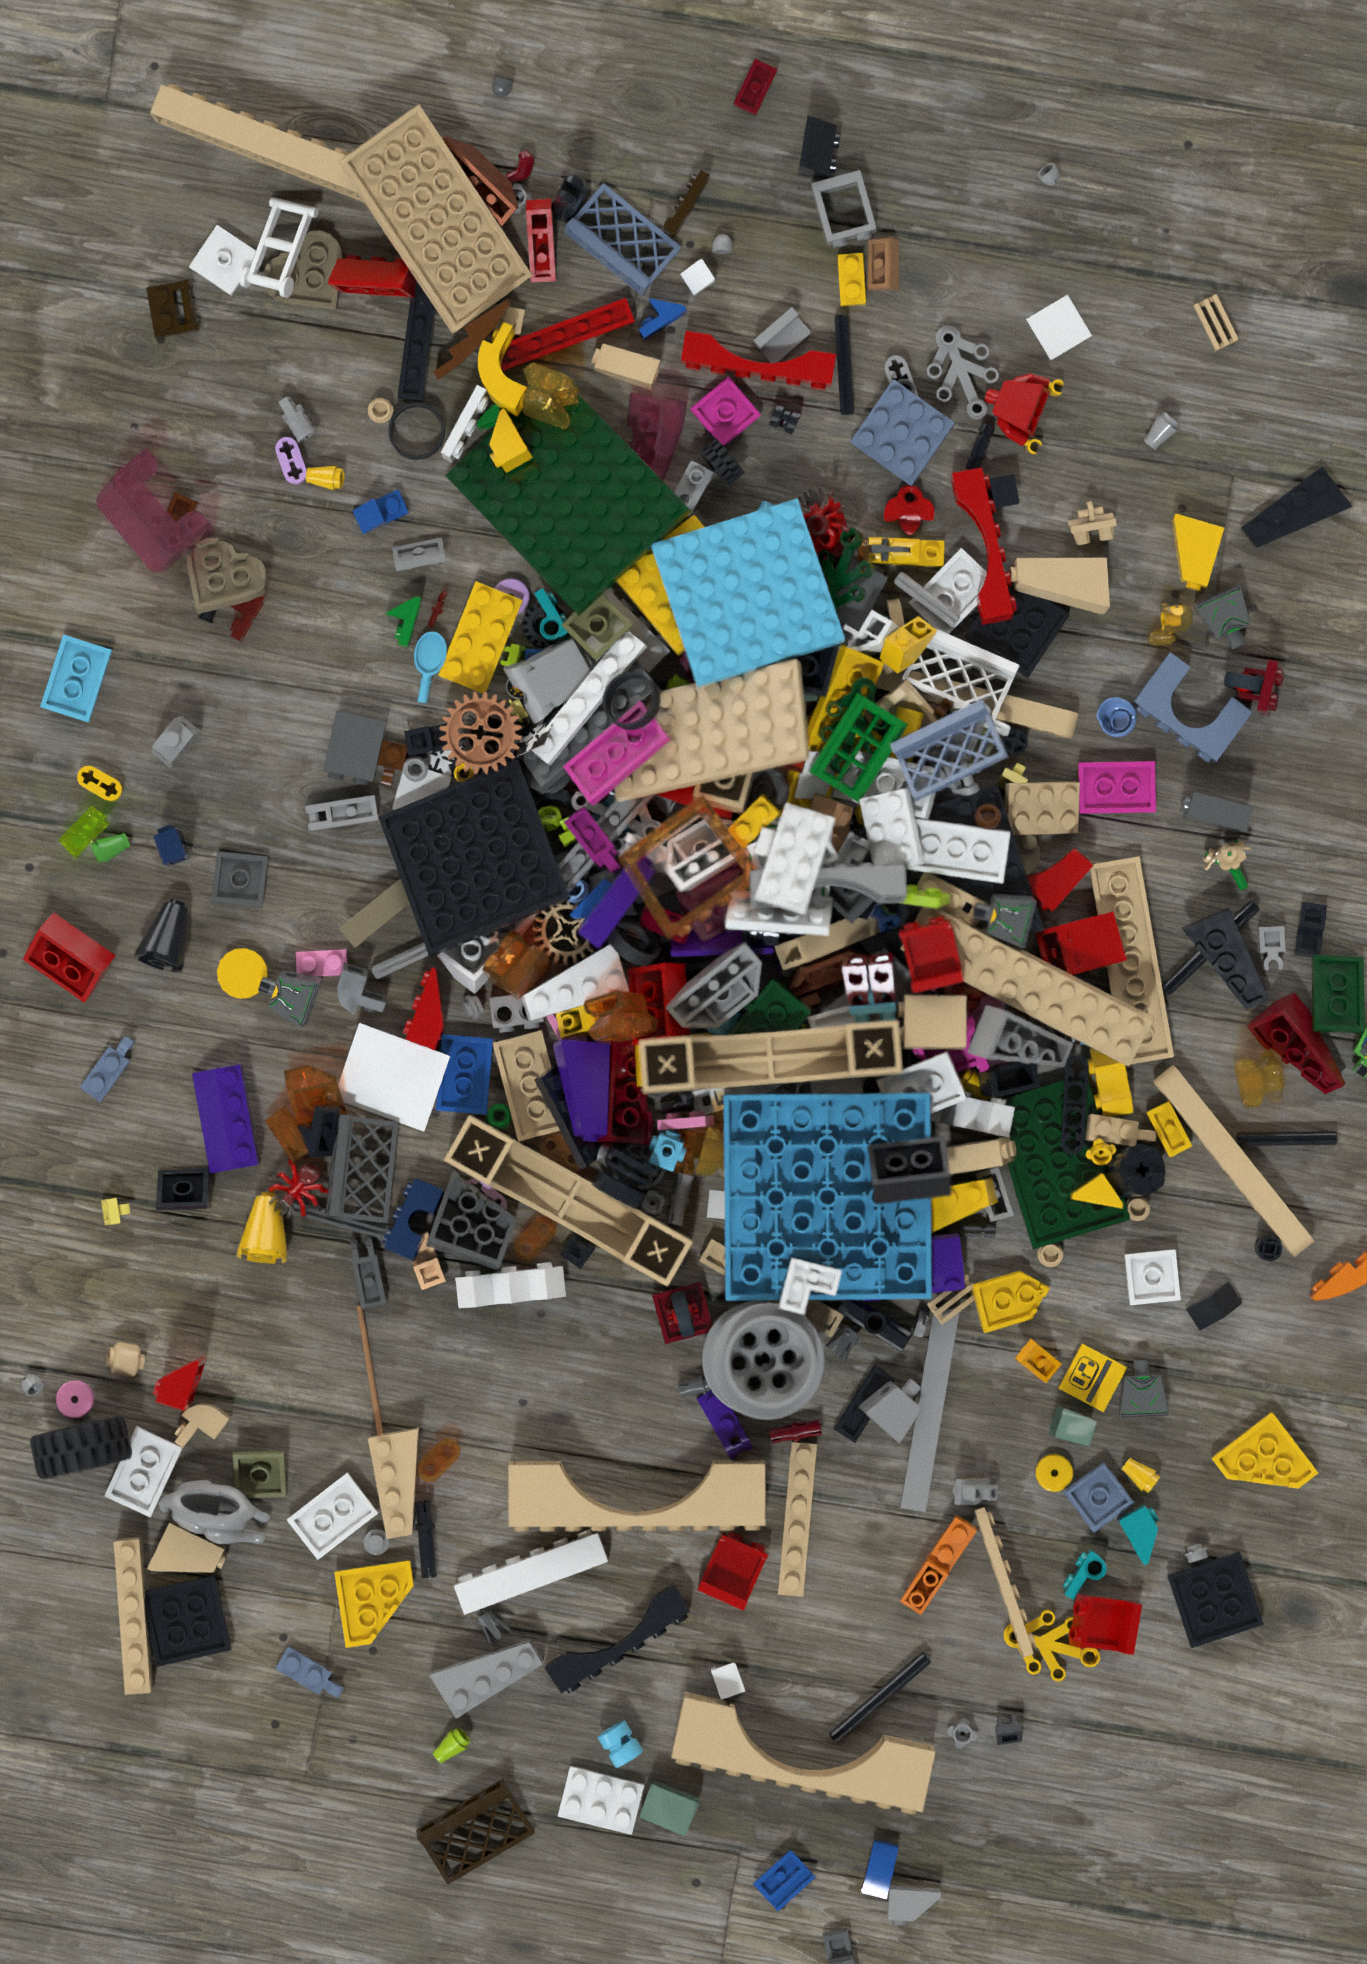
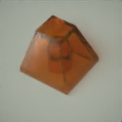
M310 1065L284 1071L287 1093L297 1125L312 1124L316 1105L334 1104L340 1107L339 1115H347L336 1076Z

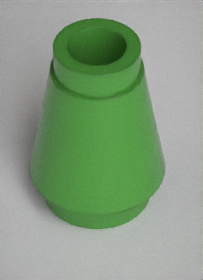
M125 833L95 840L96 843L90 845L98 863L103 861L107 863L130 847Z

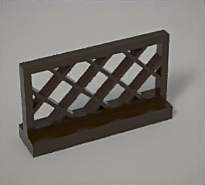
M504 1778L416 1829L417 1839L426 1849L447 1885L535 1834V1830L509 1790V1786ZM508 1798L512 1804L510 1815L496 1812L498 1803ZM515 1811L517 1812V1814L519 1815V1817H518V1816H514V1812H515ZM481 1813L491 1815L488 1828L474 1825L476 1816ZM495 1816L509 1819L506 1832L492 1829ZM512 1820L523 1822L527 1829L519 1835L509 1833ZM459 1826L469 1828L466 1841L452 1838L454 1829ZM473 1829L487 1832L484 1845L470 1842ZM490 1833L504 1836L502 1845L497 1848L487 1846ZM437 1839L447 1841L445 1853L433 1851L430 1844ZM451 1842L465 1845L462 1858L448 1855ZM468 1846L482 1849L480 1858L475 1861L465 1859ZM438 1857L443 1858L442 1864L439 1861ZM446 1859L460 1862L459 1870L450 1876L444 1869Z

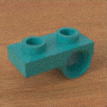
M543 588L535 592L537 600L547 615L540 624L542 636L546 640L555 641L569 635L562 626L567 618L564 613L561 615L557 613L554 606L558 605L552 592L546 593ZM547 623H557L559 631L555 635L546 634L544 628Z
M1088 1549L1087 1553L1082 1552L1075 1563L1078 1566L1073 1575L1069 1573L1063 1582L1062 1587L1065 1588L1063 1593L1072 1600L1076 1597L1087 1577L1092 1580H1099L1106 1574V1563L1097 1553ZM1091 1561H1099L1101 1563V1569L1096 1574H1091L1087 1570L1088 1564Z

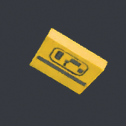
M1081 1343L1058 1389L1104 1412L1127 1367Z

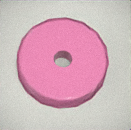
M79 1380L64 1383L56 1394L58 1410L69 1418L85 1416L91 1411L94 1404L92 1389L86 1383ZM73 1396L78 1397L77 1403L72 1401Z

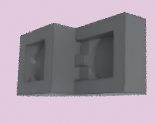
M847 1928L822 1933L829 1964H855Z

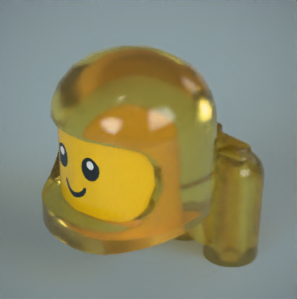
M1167 603L1160 604L1161 628L1147 635L1148 643L1153 646L1173 644L1176 638L1172 634L1187 631L1192 625L1193 615L1190 608L1185 604L1169 606Z

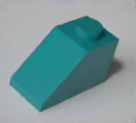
M1143 1504L1117 1520L1140 1561L1145 1566L1149 1563L1158 1531L1155 1522L1159 1521L1152 1507L1147 1509Z

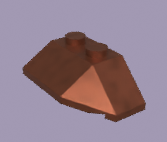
M445 136L443 141L497 223L503 226L519 207L512 183L476 147Z
M846 946L797 966L787 989L798 999L814 993L822 995L845 986L842 971L844 958L867 956L869 963L870 955Z

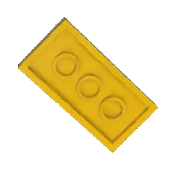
M475 581L438 676L482 694L487 692L523 600Z

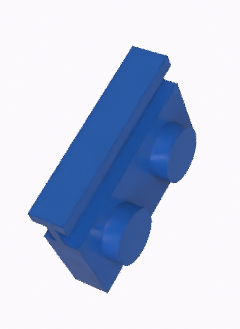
M789 1849L757 1878L753 1885L779 1911L816 1877L793 1850Z

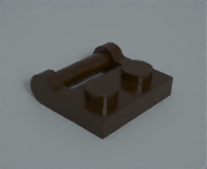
M191 280L146 287L155 339L200 331L199 322H196L190 290L193 288ZM173 292H181L186 321L184 325H179Z

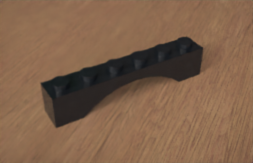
M673 1583L652 1596L649 1608L642 1621L620 1642L594 1652L578 1653L566 1651L546 1664L545 1669L560 1693L562 1694L567 1691L570 1694L581 1686L579 1682L588 1677L589 1680H592L603 1672L601 1668L608 1663L614 1666L623 1660L622 1654L630 1649L634 1653L645 1646L644 1640L653 1636L656 1639L667 1631L665 1627L672 1622L678 1625L686 1620L690 1607Z

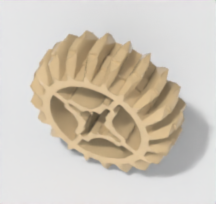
M566 901L567 904L560 903L556 907H551L549 912L546 910L541 911L545 917L543 919L535 917V921L542 923L541 927H533V931H541V935L534 937V941L543 940L544 942L539 945L538 949L540 951L546 947L549 949L545 953L546 958H549L552 953L556 954L553 960L555 963L559 961L560 956L564 957V965H568V957H572L574 964H577V955L579 954L585 960L587 958V955L584 953L586 949L591 953L595 952L589 946L591 944L589 940H586L581 945L576 937L579 925L584 919H576L569 922L559 912L565 909L575 910L578 907V903L573 905L569 901ZM554 916L558 923V930L547 939V923ZM560 919H562L564 924L568 923V926L570 924L574 926L579 923L572 930L575 942L570 937L567 938V935L565 937L561 935L556 938L563 931ZM562 939H566L572 944L575 951H559L552 945Z

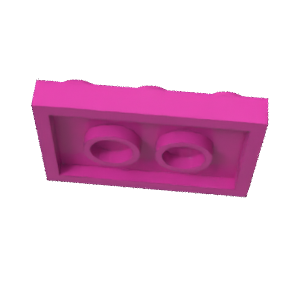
M1155 761L1078 763V782L1080 783L1079 814L1156 812Z

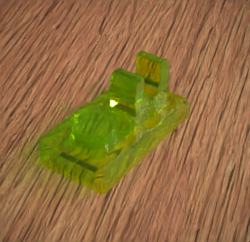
M92 805L58 841L74 858H77L110 825L106 820L108 817Z

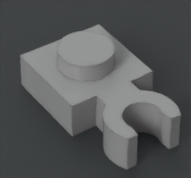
M1284 926L1258 927L1259 953L1267 954L1263 961V969L1269 970V962L1275 960L1277 962V969L1282 970L1283 961L1278 956V952H1286Z

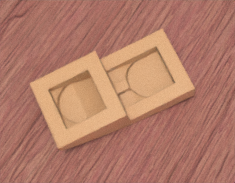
M428 1231L419 1234L424 1238V1241L415 1261L412 1262L422 1290L446 1282L435 1249L426 1246L430 1236Z

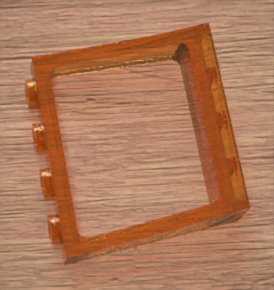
M701 795L632 845L619 858L620 863L668 940L677 934L680 937L687 934L693 929L691 924L697 919L700 922L705 921L713 914L712 908L718 904L721 908L733 899L731 894L737 890L741 893L749 888L750 871H755L756 869L704 795ZM703 818L741 866L744 874L677 923H671L638 868L637 862L696 819Z

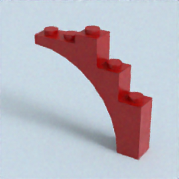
M1073 847L1058 862L1041 872L1028 876L1033 895L1037 897L1035 899L1037 904L1045 911L1048 908L1054 911L1094 866L1093 863L1078 849Z

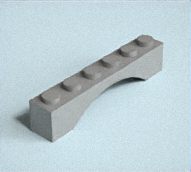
M889 862L883 864V866H873L870 863L859 864L857 867H847L844 864L833 865L832 868H821L820 866L814 887L840 886L859 891L878 903H903L907 895L905 865ZM759 867L755 871H750L751 908L777 907L755 900L765 867Z

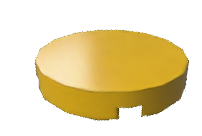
M246 948L234 949L226 953L220 960L217 968V979L222 990L228 995L239 999L251 998L258 994L262 978H268L267 965L264 959L255 951Z

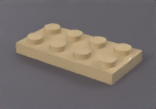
M542 1030L493 1043L518 1142L560 1131L534 1079L551 1068Z

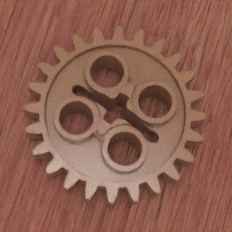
M474 692L472 700L463 695L464 703L461 704L455 700L457 708L455 710L447 708L451 716H442L447 726L439 727L441 731L446 732V735L440 737V741H447L448 743L442 749L443 751L451 750L452 752L447 758L450 760L456 757V767L464 763L465 772L470 767H474V774L477 775L479 769L483 768L487 775L491 766L497 772V764L501 763L506 767L505 758L514 759L510 751L512 749L519 750V747L514 744L516 740H522L521 736L515 734L516 731L522 729V726L514 725L519 716L511 717L510 714L514 710L513 706L505 709L507 701L504 699L497 703L496 694L491 700L488 699L487 692H484L482 698H478L477 693ZM468 712H472L477 716L476 723L472 726H467L463 723V716ZM493 715L502 718V725L497 729H492L488 726V720ZM482 726L485 732L502 733L503 738L483 736L482 740H478L477 735L459 733L458 730L462 728L478 731L479 727ZM463 738H471L474 742L473 748L469 751L461 750L460 741ZM492 740L496 741L499 744V750L495 754H488L485 751L486 743Z

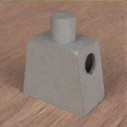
M183 716L174 718L153 744L152 754L172 769L201 734V731Z
M911 1378L901 1389L889 1381L860 1404L859 1408L890 1437L900 1443L921 1411V1408L912 1400L921 1387Z

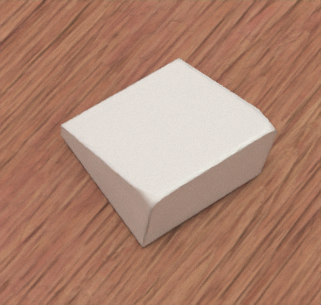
M703 259L698 260L680 274L693 295L715 283V278Z
M762 828L754 853L768 857L777 831Z

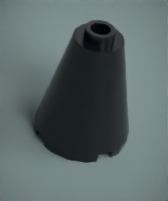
M171 899L170 902L163 904L134 953V957H139L138 961L159 970H163L164 967H172L171 972L181 973L183 971L189 912L185 908V903Z

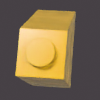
M1175 514L1172 519L1180 581L1186 583V588L1200 591V588L1205 589L1208 586L1224 527Z

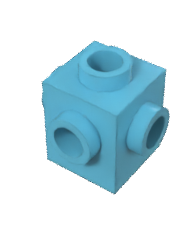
M668 1129L665 1132L661 1130L659 1137L653 1136L649 1146V1150L653 1151L649 1163L673 1172L677 1160L682 1162L687 1148L683 1146L685 1139L680 1138L681 1134ZM664 1147H670L671 1150H666Z

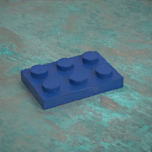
M442 1034L441 1053L449 1055L450 1058L437 1093L436 1111L487 1115L493 1047L492 1038Z

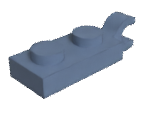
M125 1036L116 1050L109 1046L80 1088L99 1102H102L131 1060L126 1058L125 1055L135 1041Z
M288 1646L275 1668L318 1695L324 1689L329 1694L338 1698L344 1687L329 1679L332 1671Z

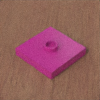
M729 376L690 408V411L723 447L761 417L759 411Z

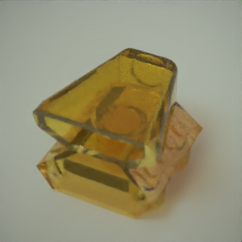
M535 363L530 364L523 369L526 380L529 383L523 398V413L526 416L566 429L570 423V416L563 406L579 403L578 394L580 389L574 385L575 381L565 374Z
M1271 1052L1262 1053L1257 1063L1248 1057H1242L1233 1061L1244 1109L1259 1107L1264 1096L1270 1102L1282 1100L1285 1087L1281 1066Z
M708 1126L695 1174L707 1177L719 1169L722 1180L725 1182L724 1135L719 1128Z

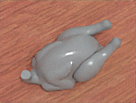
M209 1480L182 1483L177 1491L163 1497L159 1503V1508L162 1512H167L169 1509L172 1510L173 1520L179 1523V1526L196 1534H204L207 1539L218 1544L238 1542L261 1544L265 1540L263 1533H251L243 1531V1529L246 1528L251 1518H255L261 1524H265L270 1520L268 1513L262 1512L253 1506L238 1489L228 1485L213 1484Z

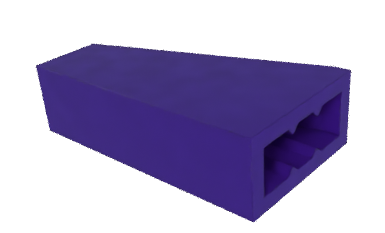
M634 853L579 925L578 933L599 948L655 873V868L652 867L654 862L644 854H641L639 857Z
M561 1039L553 1044V1049L574 1136L583 1137V1141H598V1138L607 1135L610 1044Z

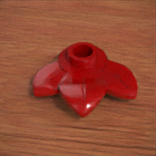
M907 484L899 490L897 497L887 502L884 510V521L893 522L898 520L902 530L910 536L919 528L921 519L925 521L934 520V507L929 500L923 498L919 487ZM907 493L914 494V501L908 502L905 499V495Z

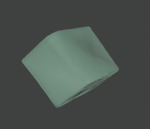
M1058 1405L1049 1434L1058 1439L1089 1447L1097 1422L1090 1417Z
M654 1780L653 1783L651 1781L640 1818L685 1836L698 1809L700 1799Z

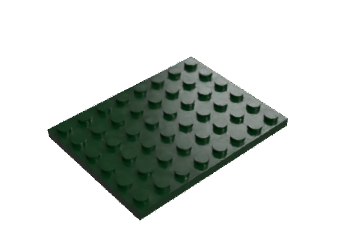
M556 372L525 401L518 417L512 414L509 415L531 453L532 459L508 473L505 472L502 466L497 468L490 457V454L493 453L489 445L493 434L492 431L445 476L571 609L580 616L648 553L654 543L662 540L690 514L691 510Z

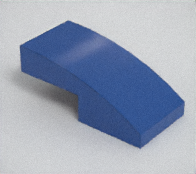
M874 1839L862 1886V1893L887 1898L899 1845Z

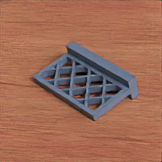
M604 183L575 217L571 218L564 229V233L641 296L644 295L649 286L682 248ZM603 192L612 199V207L598 208L597 199ZM594 204L595 208L589 209ZM627 211L631 214L632 223L618 224L617 212ZM613 212L614 225H600L599 213ZM595 213L597 226H586L580 219L584 214ZM633 228L634 241L620 242L619 229ZM636 228H648L651 231L652 239L638 240ZM615 229L616 242L606 243L601 237V230ZM666 243L673 250L668 256H657L656 244ZM652 244L654 257L639 258L638 245ZM634 245L636 258L626 259L621 255L620 246ZM654 261L655 271L648 277L641 271L640 262Z
M982 699L890 744L893 753L898 758L915 801L923 799L1008 757L991 717L993 716L991 710ZM987 721L989 727L985 737L975 734L977 725ZM959 733L967 735L962 748L951 744L954 736ZM972 737L983 740L978 753L967 750ZM988 742L997 746L999 753L991 757L983 755ZM937 744L944 746L939 759L928 756L932 746ZM949 748L960 751L955 764L944 761ZM965 754L976 757L971 767L964 768L960 766ZM914 755L921 757L916 770L908 768L905 761ZM926 759L937 763L932 775L921 772ZM942 765L953 768L950 776L944 780L937 778ZM919 776L930 779L927 788L918 792L915 785Z

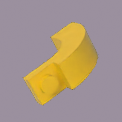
M503 322L501 328H496L491 339L492 344L484 340L482 341L478 354V370L484 389H486L490 399L501 409H505L506 412L518 417L529 394L527 387L510 380L501 370L502 359L515 335L513 326Z

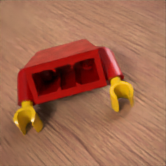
M1032 373L1015 377L1012 381L1005 380L1000 391L989 388L985 395V402L994 405L992 414L997 417V425L1006 437L1021 446L1025 445L1027 452L1030 454H1037L1031 450L1030 445L1032 442H1036L1042 446V443L1038 439H1029V436L1033 437L1049 394L1055 397L1062 394L1054 390V384L1063 386L1064 382L1058 379L1050 382L1048 378Z

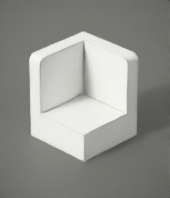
M735 1663L719 1668H711L721 1700L745 1692L743 1681Z

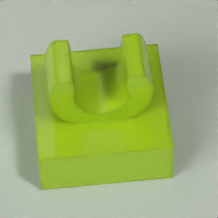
M511 644V647H504L503 650L509 652L507 661L501 660L500 664L508 666L524 661L525 649L529 648L516 644Z
M569 817L560 821L565 833L559 837L565 848L578 841L564 823Z

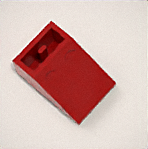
M1114 911L1035 933L1042 960L1071 975L1127 961Z
M431 968L430 972L425 971L421 982V985L425 986L422 996H416L412 1009L416 1010L413 1020H407L403 1033L407 1034L405 1040L437 1050L445 1029V1019L438 969Z

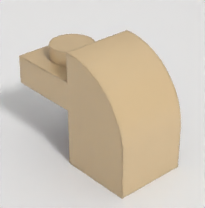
M201 1403L194 1405L181 1415L189 1423L183 1422L175 1432V1435L178 1436L175 1443L182 1448L185 1447L198 1428L211 1438L216 1439L231 1419V1416L212 1404Z

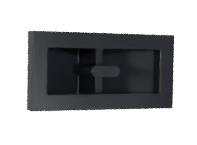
M1227 1282L1186 1308V1311L1200 1331L1225 1318L1240 1306L1242 1302L1231 1284Z

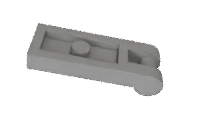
M375 795L305 806V812L309 815L310 821L307 824L309 832L379 821ZM326 811L327 821L320 822L318 812Z

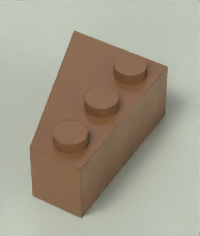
M815 794L809 810L835 818L832 828V845L838 854L849 834L853 808L831 798Z

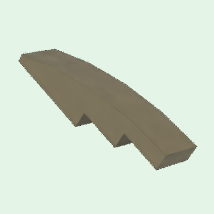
M401 878L339 928L354 948H357L373 933L377 932L410 905Z

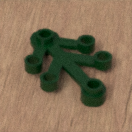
M849 527L848 532L842 531L840 535V542L845 547L836 571L832 564L834 561L833 553L823 549L817 554L818 561L823 568L830 587L829 594L836 615H838V610L853 600L861 602L866 596L865 589L858 585L851 586L849 591L838 597L839 591L861 577L870 578L875 571L871 563L862 561L855 569L846 574L854 550L863 543L862 533L853 527ZM868 566L867 571L864 573V568ZM859 590V594L855 597L856 591Z
M866 677L856 679L851 685V692L836 701L828 702L825 706V712L831 717H839L842 713V708L850 705L856 693L876 704L873 698L876 693L874 682ZM866 686L867 692L862 695L861 689ZM833 705L837 706L835 713L830 711ZM869 711L870 715L872 716V718H871V722H872V720H873L874 717H875V714H873L872 712ZM861 712L853 726L865 733L868 725ZM840 719L828 726H822L818 730L819 738L826 742ZM883 720L881 725H877L876 723L874 727L877 729H885L888 723ZM829 729L830 735L824 738V731ZM851 730L840 748L849 755L856 736ZM865 741V750L871 754H874L877 747H875L873 750H870L869 746L871 743ZM836 753L830 762V768L839 774L842 770L839 767L842 760L847 762V760ZM851 763V765L849 766V768H848V770L846 771V773L851 769L852 763Z

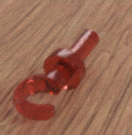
M442 591L436 606L431 607L433 613L427 626L433 628L439 613L443 614L444 611L441 608L447 596V591Z

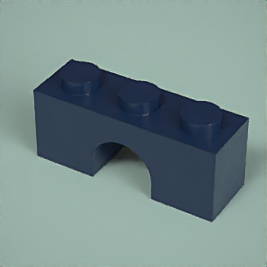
M415 1178L413 1183H408L403 1194L404 1197H407L403 1207L399 1205L393 1216V1220H396L392 1230H387L383 1239V1243L386 1244L384 1247L386 1251L411 1262L415 1261L424 1238L411 1231V1218L419 1212H426L435 1216L445 1194L444 1190Z

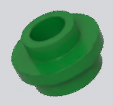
M504 1104L491 1106L487 1112L488 1123L496 1129L507 1127L512 1121L510 1108ZM501 1111L504 1113L502 1121L495 1119L496 1112Z

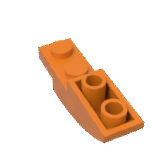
M1364 1251L1356 1258L1354 1262L1357 1265L1354 1267L1347 1261L1343 1264L1340 1261L1335 1264L1329 1271L1331 1275L1325 1281L1320 1279L1312 1286L1310 1290L1313 1293L1309 1297L1314 1301L1330 1299L1367 1283V1252Z
M956 1514L924 1560L900 1602L922 1615L978 1528Z

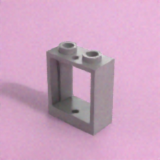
M861 170L811 183L813 198L827 246L833 245V248L847 245V240L857 238L858 241H863L873 237L872 234L876 233L877 228ZM857 186L868 225L832 234L821 195Z

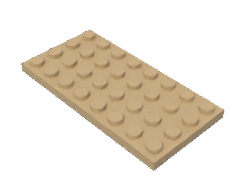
M420 105L413 107L338 161L451 333L458 331L532 276Z
M793 660L758 668L699 688L694 683L661 691L660 707L655 718L671 740L615 787V798L622 802L810 759L800 662ZM649 701L646 704L648 709L650 707L651 701Z

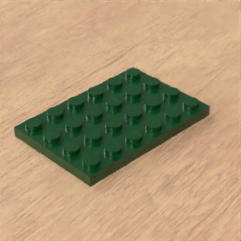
M1075 1076L1074 1078H1069L1068 1082L1079 1081L1083 1083L1084 1078ZM1064 1080L1003 1098V1100H1006V1106L1015 1107L1009 1135L1011 1141L1015 1142L1016 1156H1014V1161L1007 1164L1032 1249L1130 1220L1124 1197L1115 1189L1114 1191L1123 1203L1122 1208L1070 1198L1072 1192L1100 1173L1107 1179V1164L1097 1165L1092 1159L1086 1157V1151L1094 1145L1093 1141L1085 1140L1087 1118L1089 1114L1098 1115L1089 1082L1087 1084L1084 1146L1079 1153L1074 1155L1065 1153L1060 1145ZM1078 1085L1070 1086L1068 1096L1073 1100L1079 1099L1082 1096L1081 1087ZM1072 1110L1068 1112L1066 1120L1070 1125H1076L1080 1122L1081 1115L1078 1111ZM1065 1127V1133L1071 1132L1070 1140H1065V1145L1069 1146L1070 1151H1073L1075 1146H1079V1141H1076L1074 1137L1075 1132L1080 1134V1128L1070 1129Z

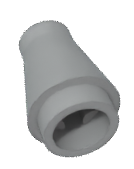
M1163 412L1161 416H1157L1144 442L1156 450L1178 431L1176 428L1180 424L1166 412Z

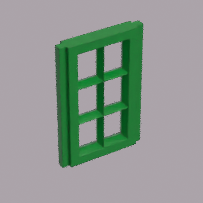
M856 693L808 771L860 803L859 799L863 798L892 752L890 744L900 739L908 724L859 693ZM864 708L875 714L865 733L853 726ZM879 718L891 724L881 742L869 736ZM850 730L862 737L851 756L839 749ZM865 741L877 747L867 765L855 759ZM836 753L847 760L837 778L825 771ZM851 763L863 770L853 787L841 781Z

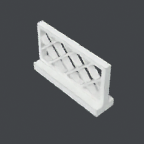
M937 630L936 635L927 645V648L933 650L935 658L923 661L920 655L918 657L919 663H913L906 668L901 682L908 679L914 688L941 700H944L946 697L952 703L960 702L971 705L981 699L992 698L995 709L991 717L996 719L1016 676L1019 665ZM947 658L955 659L959 667L947 671L942 660ZM938 662L942 673L930 677L926 666ZM922 668L926 679L917 681L910 678L909 675L912 670ZM971 668L978 669L982 678L970 681L966 670ZM961 672L966 683L954 687L949 676ZM945 677L949 689L944 691L935 689L933 681ZM998 678L1005 681L1006 684L1003 689L993 691L989 680ZM985 682L989 693L977 697L973 686ZM968 688L973 699L967 701L960 700L956 691Z

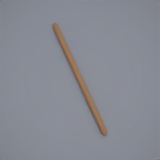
M358 1303L356 1307L377 1435L383 1434L364 1311L361 1309V1304Z

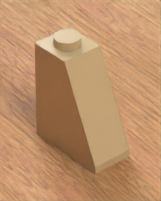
M606 344L602 345L601 350L596 348L591 362L595 364L594 369L597 372L650 391L653 390L661 368L660 360Z
M171 1521L147 1569L150 1571L213 1573L217 1567L222 1569L228 1557L224 1553L227 1547L212 1542L201 1534L188 1531L179 1526L178 1523Z

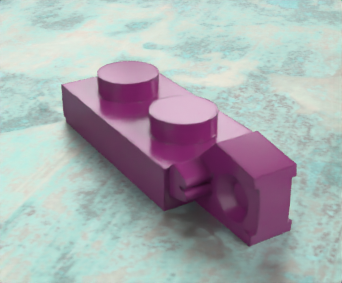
M582 807L564 821L565 825L594 863H597L599 867L605 864L613 874L622 868L614 858L618 854L615 849L616 847L586 807Z

